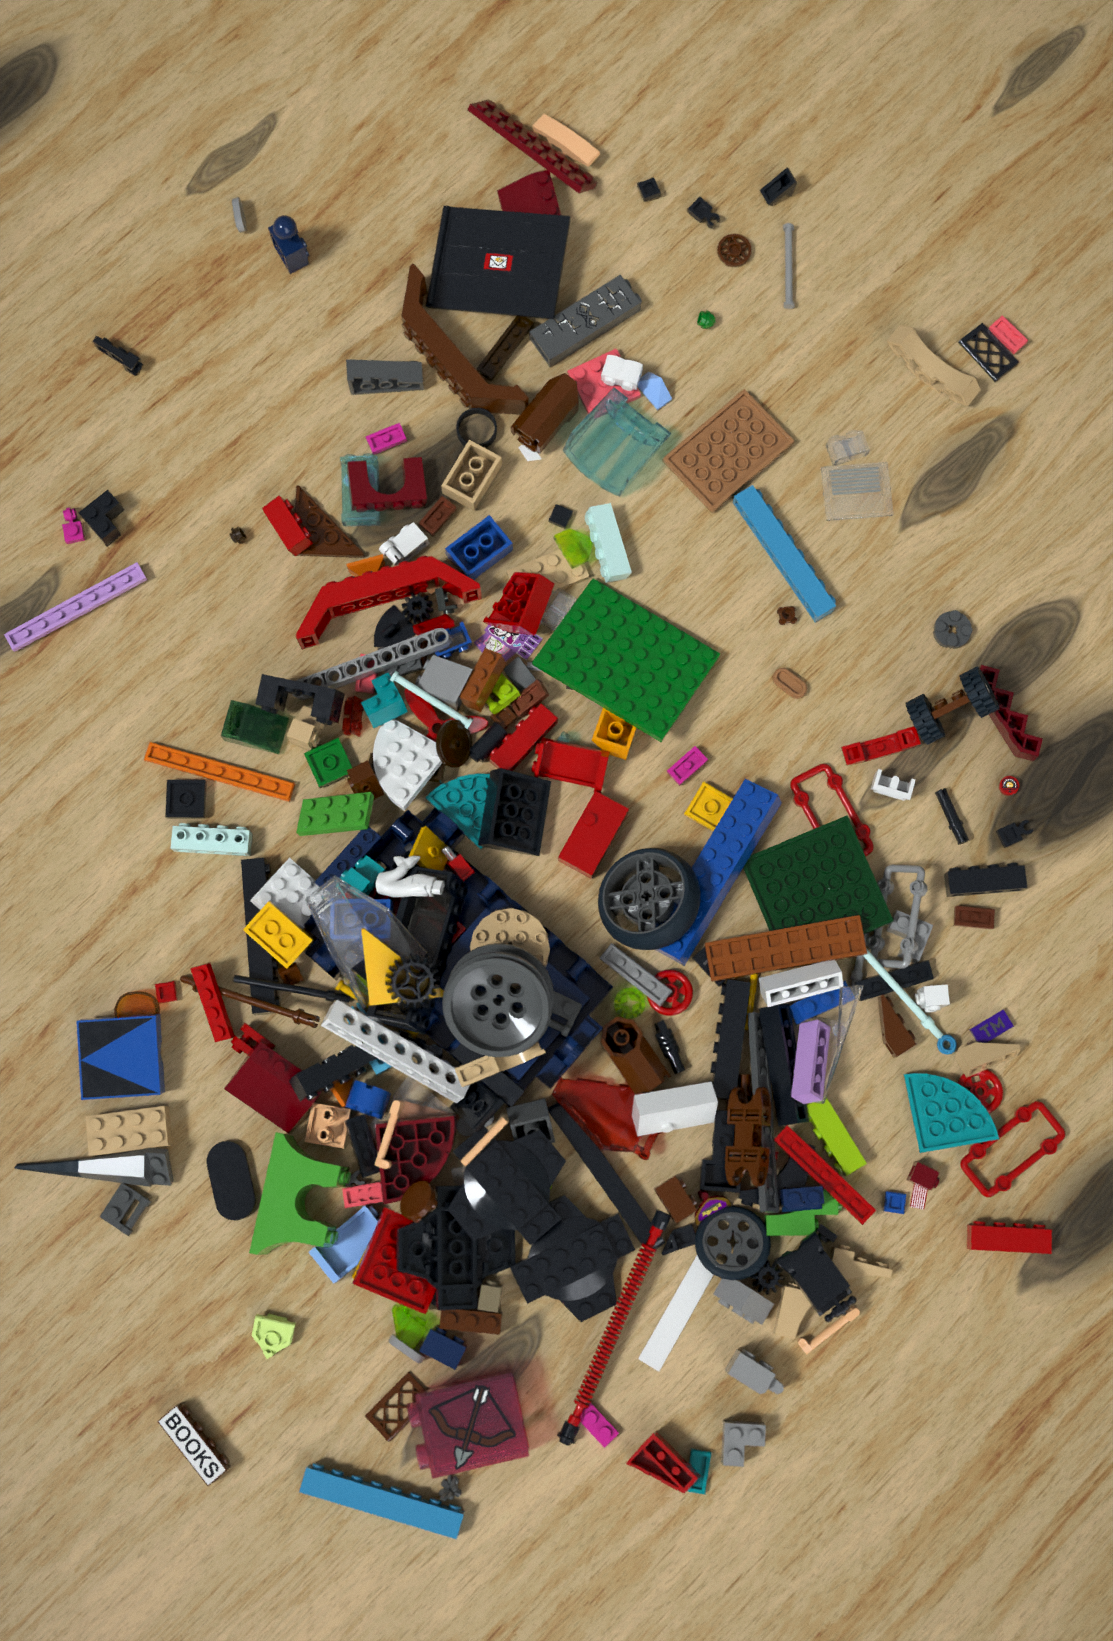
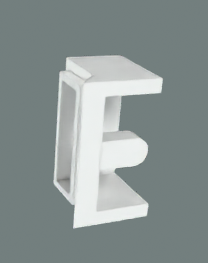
M881 769L876 771L871 785L873 792L903 801L911 799L915 779H911L907 783L900 781L897 776L890 778L881 775Z

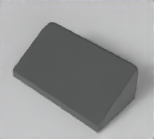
M519 656L503 669L519 692H522L536 681Z

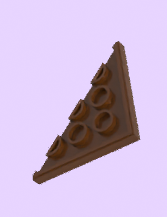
M296 486L295 513L301 517L303 521L301 525L310 531L312 535L310 539L313 542L312 545L297 556L365 558L364 553L335 522L320 509L300 486Z

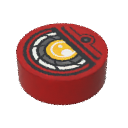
M1012 776L1004 777L999 783L1000 792L1006 796L1014 795L1019 789L1018 780Z

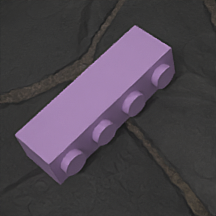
M820 1020L800 1023L791 1097L803 1104L823 1101L830 1027Z

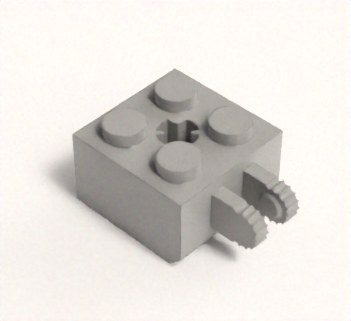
M744 1348L742 1352L738 1349L735 1351L725 1369L730 1376L759 1394L766 1393L767 1389L777 1394L783 1392L784 1386L774 1378L776 1374L772 1372L773 1367L763 1360H760L758 1363L754 1360L755 1356Z

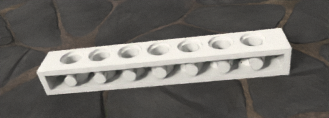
M336 1000L330 1006L321 1024L322 1027L451 1101L458 1103L465 1097L470 1085L461 1087L455 1067L451 1066L448 1061L437 1058L431 1051L423 1050L415 1042L401 1037L398 1032L391 1031L385 1028L382 1023L371 1020L365 1013L352 1009L346 1002ZM344 1018H347L350 1024L346 1023ZM361 1028H364L367 1034L363 1033ZM378 1037L384 1041V1044L378 1040ZM395 1047L400 1049L401 1054L396 1051ZM412 1057L416 1058L418 1063H415ZM429 1067H432L435 1073L431 1072ZM446 1076L451 1079V1083L447 1081Z

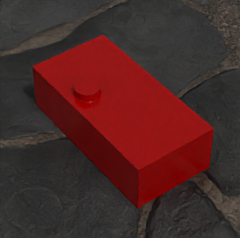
M595 791L560 852L558 861L592 879L627 817L629 809Z

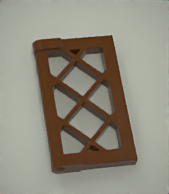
M408 1372L365 1417L385 1440L390 1442L433 1397ZM407 1381L412 1384V1391H400V1388ZM395 1393H398V1406H386V1402ZM400 1393H412V1406H400ZM415 1393H420L425 1398L418 1406H414ZM380 1408H383V1421H378L373 1416ZM386 1408H398L397 1421H386ZM400 1408H412V1412L403 1421H400ZM385 1423H397V1427L389 1433L385 1429Z

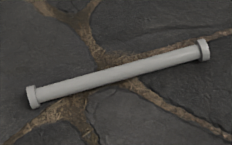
M791 223L783 225V231H785V309L795 307L793 302L792 231L794 230V225Z

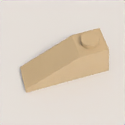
M979 1042L970 1045L964 1044L958 1048L955 1060L967 1078L1017 1057L1021 1046L1018 1044Z

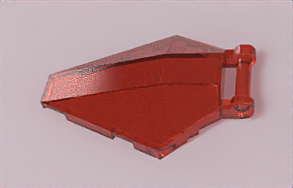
M561 1077L552 1092V1096L600 1150L633 1152L643 1160L649 1159L651 1155L650 1150L658 1135L662 1132L650 1134L644 1147L638 1145L642 1136H637L632 1119L635 1094L628 1085H608L604 1081L582 1078L571 1080Z

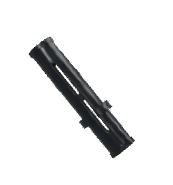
M943 788V790L936 791L935 795L947 818L949 830H952L957 844L961 845L968 842L969 838L964 830V823L959 819L947 789Z

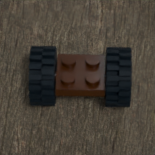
M978 666L959 675L965 691L963 689L957 690L952 693L951 698L946 700L944 697L936 701L933 707L925 694H921L905 703L910 718L914 723L913 725L925 744L928 745L945 737L944 729L939 721L940 716L970 701L981 718L999 710L996 697Z

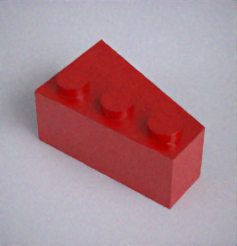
M657 1431L652 1433L625 1463L683 1494L701 1477Z

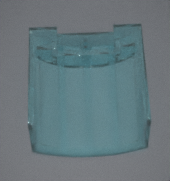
M614 387L571 432L563 452L588 479L604 490L620 497L672 433L658 422L653 425L627 404L628 398Z

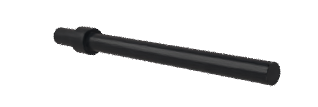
M235 974L233 978L235 983L325 998V1001L330 1002L339 1000L349 1003L350 1001L349 995L336 993L335 990L330 989L324 991Z

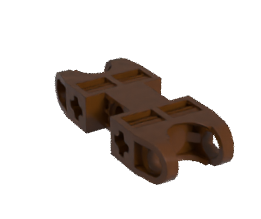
M734 1087L728 1102L727 1124L735 1126L734 1146H726V1178L730 1185L737 1186L740 1184L744 1173L748 1170L752 1184L754 1186H763L769 1169L770 1149L761 1147L762 1126H771L770 1094L767 1088L758 1087L752 1100L748 1102L744 1089L742 1087Z

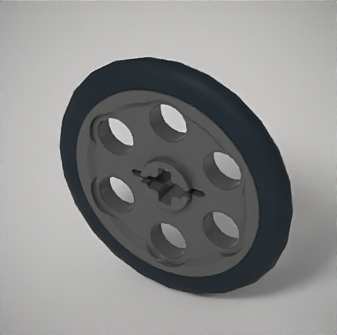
M727 1206L714 1212L701 1221L696 1231L695 1250L700 1262L710 1273L722 1279L742 1280L751 1277L765 1265L770 1254L771 1240L770 1236H767L766 1225L754 1212L743 1207ZM725 1220L729 1223V1228L721 1230L718 1227V1223ZM746 1222L749 1224V1229L747 1231H740L738 1224ZM732 1232H734L735 1242L738 1243L735 1244L733 1254L731 1253V1244L727 1243L732 1239ZM709 1237H716L719 1242L716 1246H710L707 1243V1239ZM755 1239L759 1246L756 1249H750L747 1242ZM718 1255H726L728 1261L725 1264L718 1263L716 1260ZM745 1256L748 1259L747 1264L739 1265L736 1261L737 1257Z

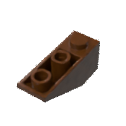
M881 995L878 997L882 1041L892 1057L895 1058L916 1045L914 1041L916 1038L912 1031H907L903 1025L905 1021L899 1013L896 1014L892 1007L894 1005L890 998Z

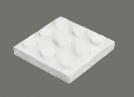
M289 858L250 901L261 910L270 900L304 929L303 925L328 895L314 883L315 880Z

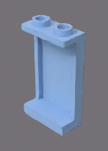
M364 1205L336 1230L338 1238L333 1247L316 1246L309 1251V1254L333 1284L357 1266L371 1240L379 1220L377 1218L379 1214L372 1205L370 1207Z

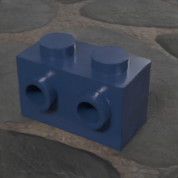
M438 1326L435 1329L431 1328L419 1352L456 1370L467 1348V1345L464 1344L465 1340L457 1336L453 1338L447 1336V1331L439 1329Z

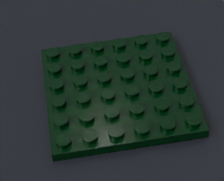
M847 815L752 854L743 867L769 931L860 915L863 934H866L894 922Z

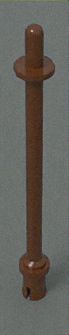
M186 975L180 977L182 983L191 985L192 990L198 992L194 978ZM218 986L222 996L292 1018L295 1024H304L317 1028L318 1024L313 1021H320L319 1016L306 1013L304 1009L299 1008L294 1011Z

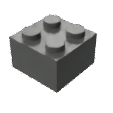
M545 1098L506 1108L514 1140L541 1130L551 1143L555 1142Z

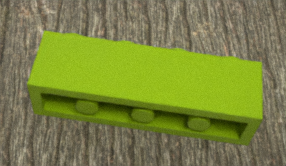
M825 1094L823 1095V1101L808 1103L807 1110L809 1122L811 1121L814 1129H812L818 1140L822 1139L825 1144L823 1149L828 1157H833L836 1162L833 1164L839 1174H843V1176H847L867 1164Z

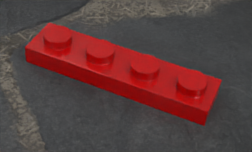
M211 963L190 968L214 1041L219 1042L233 1038L235 1034Z

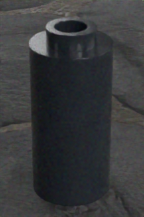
M494 722L469 749L471 753L469 756L476 763L479 761L483 763L508 733L498 723Z

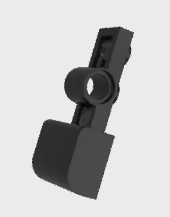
M716 1110L712 1138V1160L701 1159L700 1190L740 1193L741 1182L737 1186H732L726 1178V1146H733L735 1127L734 1125L727 1124V1111Z

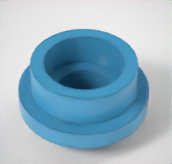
M943 1035L937 1041V1048L942 1054L949 1055L956 1050L957 1042L954 1037ZM945 1041L950 1044L948 1049L943 1046Z

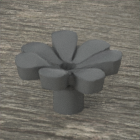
M450 1474L447 1481L445 1479L442 1480L441 1486L444 1488L439 1491L440 1500H452L454 1496L459 1497L462 1490L458 1488L459 1478Z

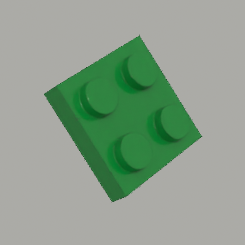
M339 738L304 753L319 788L349 776L347 770L351 769L352 766Z

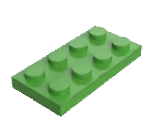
M371 792L303 799L296 833L299 836L368 829L374 795Z

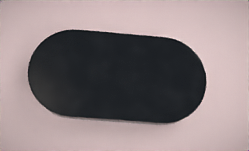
M223 1141L217 1143L209 1151L206 1160L215 1205L218 1212L224 1218L241 1220L251 1213L256 1203V1195L247 1156L244 1149L234 1142Z

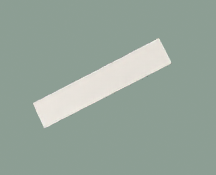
M698 1256L694 1259L638 1358L657 1371H660L713 1277V1274L702 1265Z

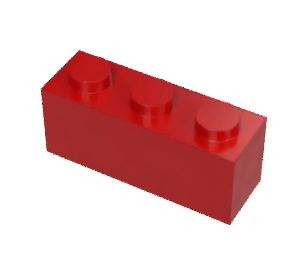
M279 495L265 505L262 510L287 550L294 556H297L313 544L310 539L312 535L306 527L301 525V522H303L301 517L292 511L294 508L292 503L288 499L284 500Z

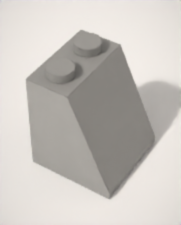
M433 655L431 659H427L423 667L425 671L422 676H418L415 685L458 712L462 704L459 696L473 669Z

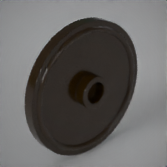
M448 720L440 727L437 733L436 751L444 765L452 768L462 766L471 754L469 751L472 747L471 734L461 721Z

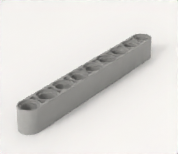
M437 628L296 681L315 685L317 680H321V686L336 689L450 646L452 637L444 628ZM445 634L446 639L443 642H438V637ZM423 641H428V646L421 649L420 644ZM406 647H410V653L403 655V650ZM392 654L391 661L385 662L386 655ZM374 660V666L367 668L368 662ZM357 667V672L354 675H350V669ZM339 673V679L333 682V675ZM302 693L300 696L292 694L299 700L309 699V697L302 695Z

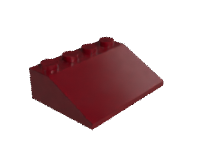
M548 170L531 173L497 190L502 211L561 215L551 174Z
M258 1040L224 1087V1090L288 1134L318 1098L317 1096L310 1101L307 1098L299 1101L289 1080L303 1070L260 1040Z

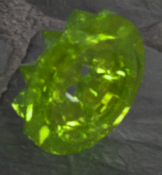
M635 988L622 989L615 997V1010L623 1018L634 1019L644 1011L645 998ZM627 995H629L631 1001L638 1002L632 1005V1012H630L628 1006H621V1004L627 1002Z

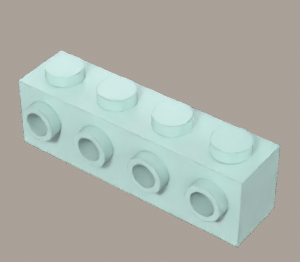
M608 503L592 506L585 513V522L589 525L590 539L595 545V556L601 565V575L606 583L627 579L632 571L612 505Z
M179 823V826H173L170 849L174 852L251 856L252 833L246 827L228 829V826L219 825L217 828H209V825L199 824L198 827H190V824Z

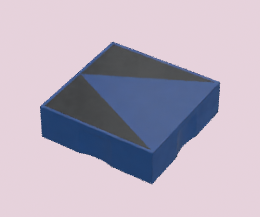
M160 1014L133 1015L122 1018H88L76 1021L81 1100L161 1095L165 1092L164 1067L161 1058L162 1033Z

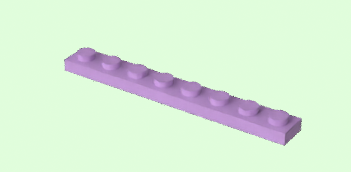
M136 562L5 633L4 636L12 650L16 652L145 582L147 578Z

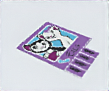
M488 625L484 630L524 660L528 659L543 639L537 634L533 636L510 633Z

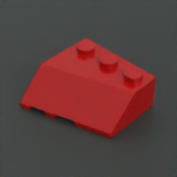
M514 572L502 591V598L498 603H494L492 606L494 610L489 618L487 616L484 618L483 622L510 633L535 636L555 584L541 574Z

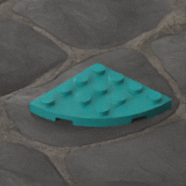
M490 774L460 776L432 790L425 797L426 800L437 810L449 817L464 832L465 836L481 850L483 847L478 846Z
M925 1073L904 1074L920 1153L999 1139L991 1116L982 1103L966 1088L952 1080L937 1075Z

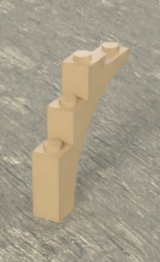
M838 1244V1248L832 1247L830 1259L846 1280L863 1276L891 1278L892 1270L887 1269V1264L876 1262L874 1266L867 1264V1259L856 1257L854 1261L855 1252L849 1251L850 1247ZM789 1282L788 1286L783 1285L773 1330L775 1335L795 1339L799 1325L811 1306L797 1284Z

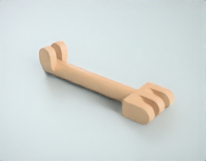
M395 1100L392 1103L389 1112L391 1115L374 1164L383 1169H388L392 1166V1162L385 1159L398 1116L401 1115L404 1102L402 1100Z
M852 1306L846 1311V1315L841 1316L809 1343L805 1338L801 1337L798 1339V1344L806 1354L810 1353L847 1322H851L859 1316V1309Z

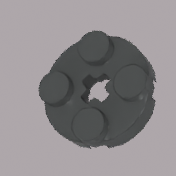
M957 610L945 612L935 621L933 636L940 646L958 649L964 646L970 639L972 633L971 623L965 615ZM949 626L955 627L957 634L949 633Z

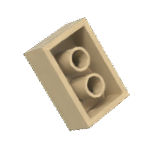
M469 440L441 485L442 493L475 511L500 470L502 457Z

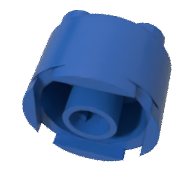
M355 1080L345 1107L382 1120L391 1093Z

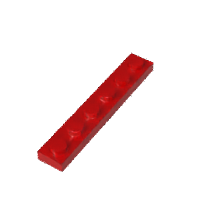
M788 1125L774 1138L773 1141L820 1186H823L861 1225L876 1211Z

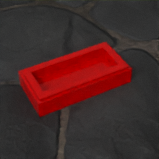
M443 614L412 627L413 632L418 636L437 628H451L455 624L452 618L447 614Z

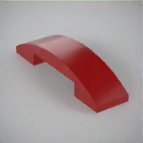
M913 726L890 735L843 746L841 749L848 766L896 754L921 745L916 727Z

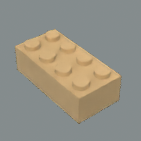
M168 1106L85 1116L88 1154L91 1157L145 1148L173 1146Z

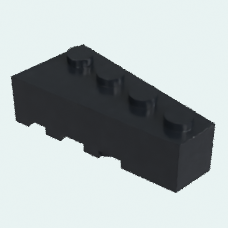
M352 1044L338 1053L337 1057L333 1054L323 1060L321 1065L318 1062L295 1074L289 1082L299 1101L306 1098L310 1101L319 1096L318 1092L324 1091L326 1093L335 1088V1084L340 1083L342 1085L351 1080V1076L355 1075L358 1077L367 1072L366 1068L377 1058L357 1046L354 1047Z

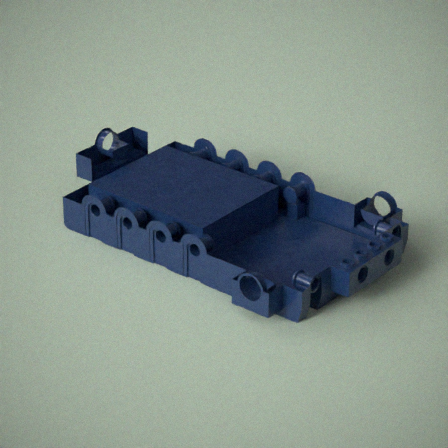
M436 808L423 821L407 809L382 836L370 827L361 830L314 882L328 896L303 925L317 938L305 954L336 981L350 967L367 982L363 942H333L330 939L331 900H344L341 894L344 888L339 883L341 881L340 876L345 870H350L351 867L356 869L355 864L366 855L376 863L380 860L387 867L386 871L394 870L392 867L395 864L393 858L403 856L406 853L404 847L407 844L414 845L421 828L427 826L443 843L449 846L455 855L459 854L454 848L462 841L465 834L449 817ZM466 859L465 861L474 869L475 873L463 881L468 885V893L464 898L462 914L459 916L458 922L467 930L454 945L452 944L451 951L448 953L446 969L441 977L440 988L442 990H445L454 966L464 955L471 951L470 944L473 932L483 918L497 910L509 908L528 912ZM444 885L442 894H434L432 898L447 911L451 896L447 894ZM424 918L413 930L409 946L435 953L441 933ZM545 926L543 928L547 933L550 948L546 970L551 977L554 991L582 1004V1007L567 1037L561 1035L562 1032L548 1026L544 1035L538 1041L541 1050L544 1049L546 1053L503 1071L523 1090H526L536 1078L550 1090L602 1031L603 1027L591 1018L590 1015L613 990V986L600 976L583 958L571 951ZM412 953L413 959L416 958V953ZM420 955V961H422L425 956ZM428 957V961L426 964H428L431 961L433 962V958ZM477 986L479 991H486L484 986ZM498 994L496 996L498 999H503L502 995ZM443 997L435 998V1007L431 1012L430 1024L425 1033L461 1065H464L452 1055L460 1042L452 1034L446 1023L443 1013ZM405 1001L400 1005L397 1002L392 1003L405 1016H407L410 1007L413 1006L412 1002H410L408 1008L405 1007ZM420 1001L416 1002L418 1008L420 1006ZM520 1002L513 1003L517 1008L523 1007ZM479 1005L481 1010H488L486 1005ZM504 1013L497 1014L499 1018L507 1017ZM553 1013L551 1015V1019L566 1025L568 1020ZM480 1080L488 1089H490L503 1102H505L498 1094H496L490 1087H488L482 1080Z

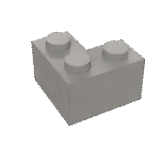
M896 910L892 915L894 922L888 925L886 931L902 938H907L910 915ZM920 919L917 921L915 933L918 950L912 954L911 962L913 963L920 961L933 928L932 924ZM900 948L898 957L904 958V952Z
M722 1279L713 1293L720 1298L718 1301L726 1308H729L731 1305L734 1313L752 1324L756 1321L762 1325L774 1303L737 1280Z
M723 1420L721 1455L723 1466L744 1467V1445L765 1446L766 1425L763 1422Z

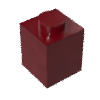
M914 1162L906 1180L928 1191H932L940 1181L938 1177L940 1172L919 1162Z

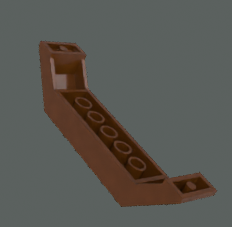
M414 263L410 265L401 315L402 327L404 329L403 334L406 339L413 341L417 352L420 355L424 354L428 365L431 368L435 367L442 381L446 380L451 392L454 395L458 394L460 402L465 408H482L490 413L521 415L529 405L528 396L517 384L514 387L488 384L423 308L424 295L427 294L425 276Z

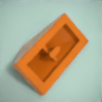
M383 554L346 565L349 573L358 577L367 571H379L385 565Z
M353 1078L342 1085L340 1083L335 1084V1088L331 1090L342 1108L346 1106Z

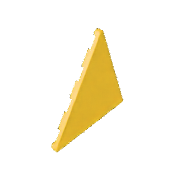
M361 928L369 1004L371 1006L396 1003L398 998L395 1000L391 999L393 993L387 992V989L391 986L385 985V981L391 980L386 977V973H393L388 967L391 965L396 968L394 960L397 959L401 963V956L365 928ZM410 966L413 972H419L416 968ZM404 968L397 975L396 984L405 978L406 972ZM409 972L410 981L408 984L411 982V985H414L416 989L415 980L418 978L414 979ZM426 978L420 984L419 989L421 993L428 986L429 978ZM440 987L438 989L432 988L437 994L436 996L429 994L430 998L443 997L444 990ZM411 989L399 990L406 995H415Z

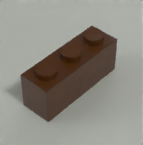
M474 1309L441 1310L439 1329L500 1335L503 1312L496 1313Z

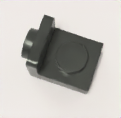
M436 588L435 593L439 611H443V614L454 613L457 604L446 606L445 602H449L447 591H443L442 588Z

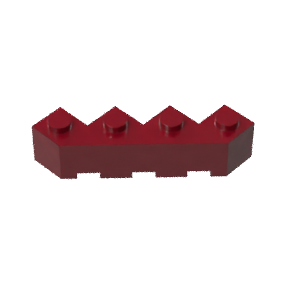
M981 665L979 669L988 681L999 705V710L989 714L991 720L1015 757L1034 761L1039 756L1043 738L1024 733L1028 715L1010 711L1014 692L996 688L1000 670Z

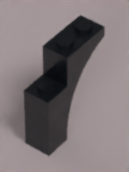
M808 1144L815 1151L816 1146ZM790 1156L783 1169L777 1174L778 1205L781 1199L780 1189L805 1188L808 1173ZM758 1187L750 1190H741L737 1197L742 1200L741 1204L750 1207L753 1206V1203L759 1205Z

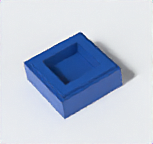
M885 1191L883 1211L904 1214L906 1194Z

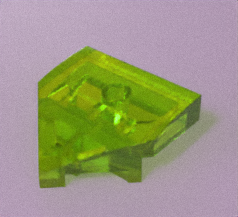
M571 528L554 535L553 538L571 569L588 562L593 545L589 536Z

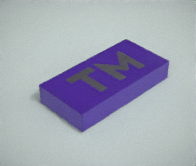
M1003 1009L969 1030L976 1042L987 1043L1014 1027Z

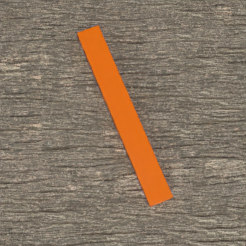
M153 742L149 743L144 760L147 762L290 802L295 787L293 782Z

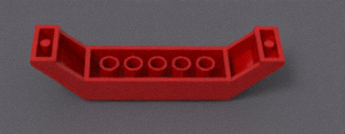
M421 556L412 562L403 561L394 567L385 566L376 572L367 571L358 577L349 576L340 582L331 581L326 583V586L321 587L296 633V639L301 649L320 645L319 639L333 618L401 600L405 597H411V593L418 595L419 592L426 593L427 590L425 588L428 587L427 581L434 579L436 588L440 587L438 578L447 582L441 588L462 599L464 604L482 599L480 584L433 556Z

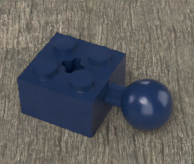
M287 215L279 216L274 221V224L268 227L273 246L288 272L292 274L309 265L307 258L309 253L304 239L300 238L297 234L299 232L295 220Z

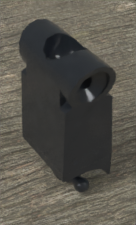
M816 1231L802 1239L797 1250L786 1251L774 1260L790 1274L819 1316L834 1307L831 1313L825 1315L824 1319L826 1322H831L835 1317L838 1318L841 1315H846V1311L849 1310L850 1306L857 1302L855 1296H851L847 1301H842L852 1293L849 1288L850 1285L824 1251Z

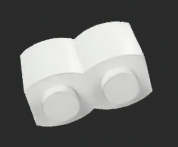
M607 355L601 373V380L609 386L620 385L627 391L637 390L643 371V364L632 360H625L618 356Z

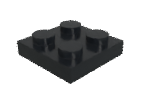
M167 780L165 817L167 819H205L207 781Z

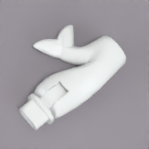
M396 856L393 859L398 867L391 871L379 873L376 879V890L379 894L390 897H426L428 895L433 897L434 894H442L445 882L425 874H414L402 879L421 857L410 856L404 858Z

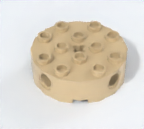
M513 908L497 910L483 918L473 932L470 944L471 951L487 944H510L530 952L545 968L547 966L550 953L547 933L540 921L526 911ZM500 975L493 976L497 981L502 980ZM518 983L511 984L515 989L521 988Z

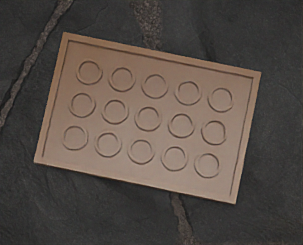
M743 389L663 457L662 461L702 504L713 513L794 443V440Z

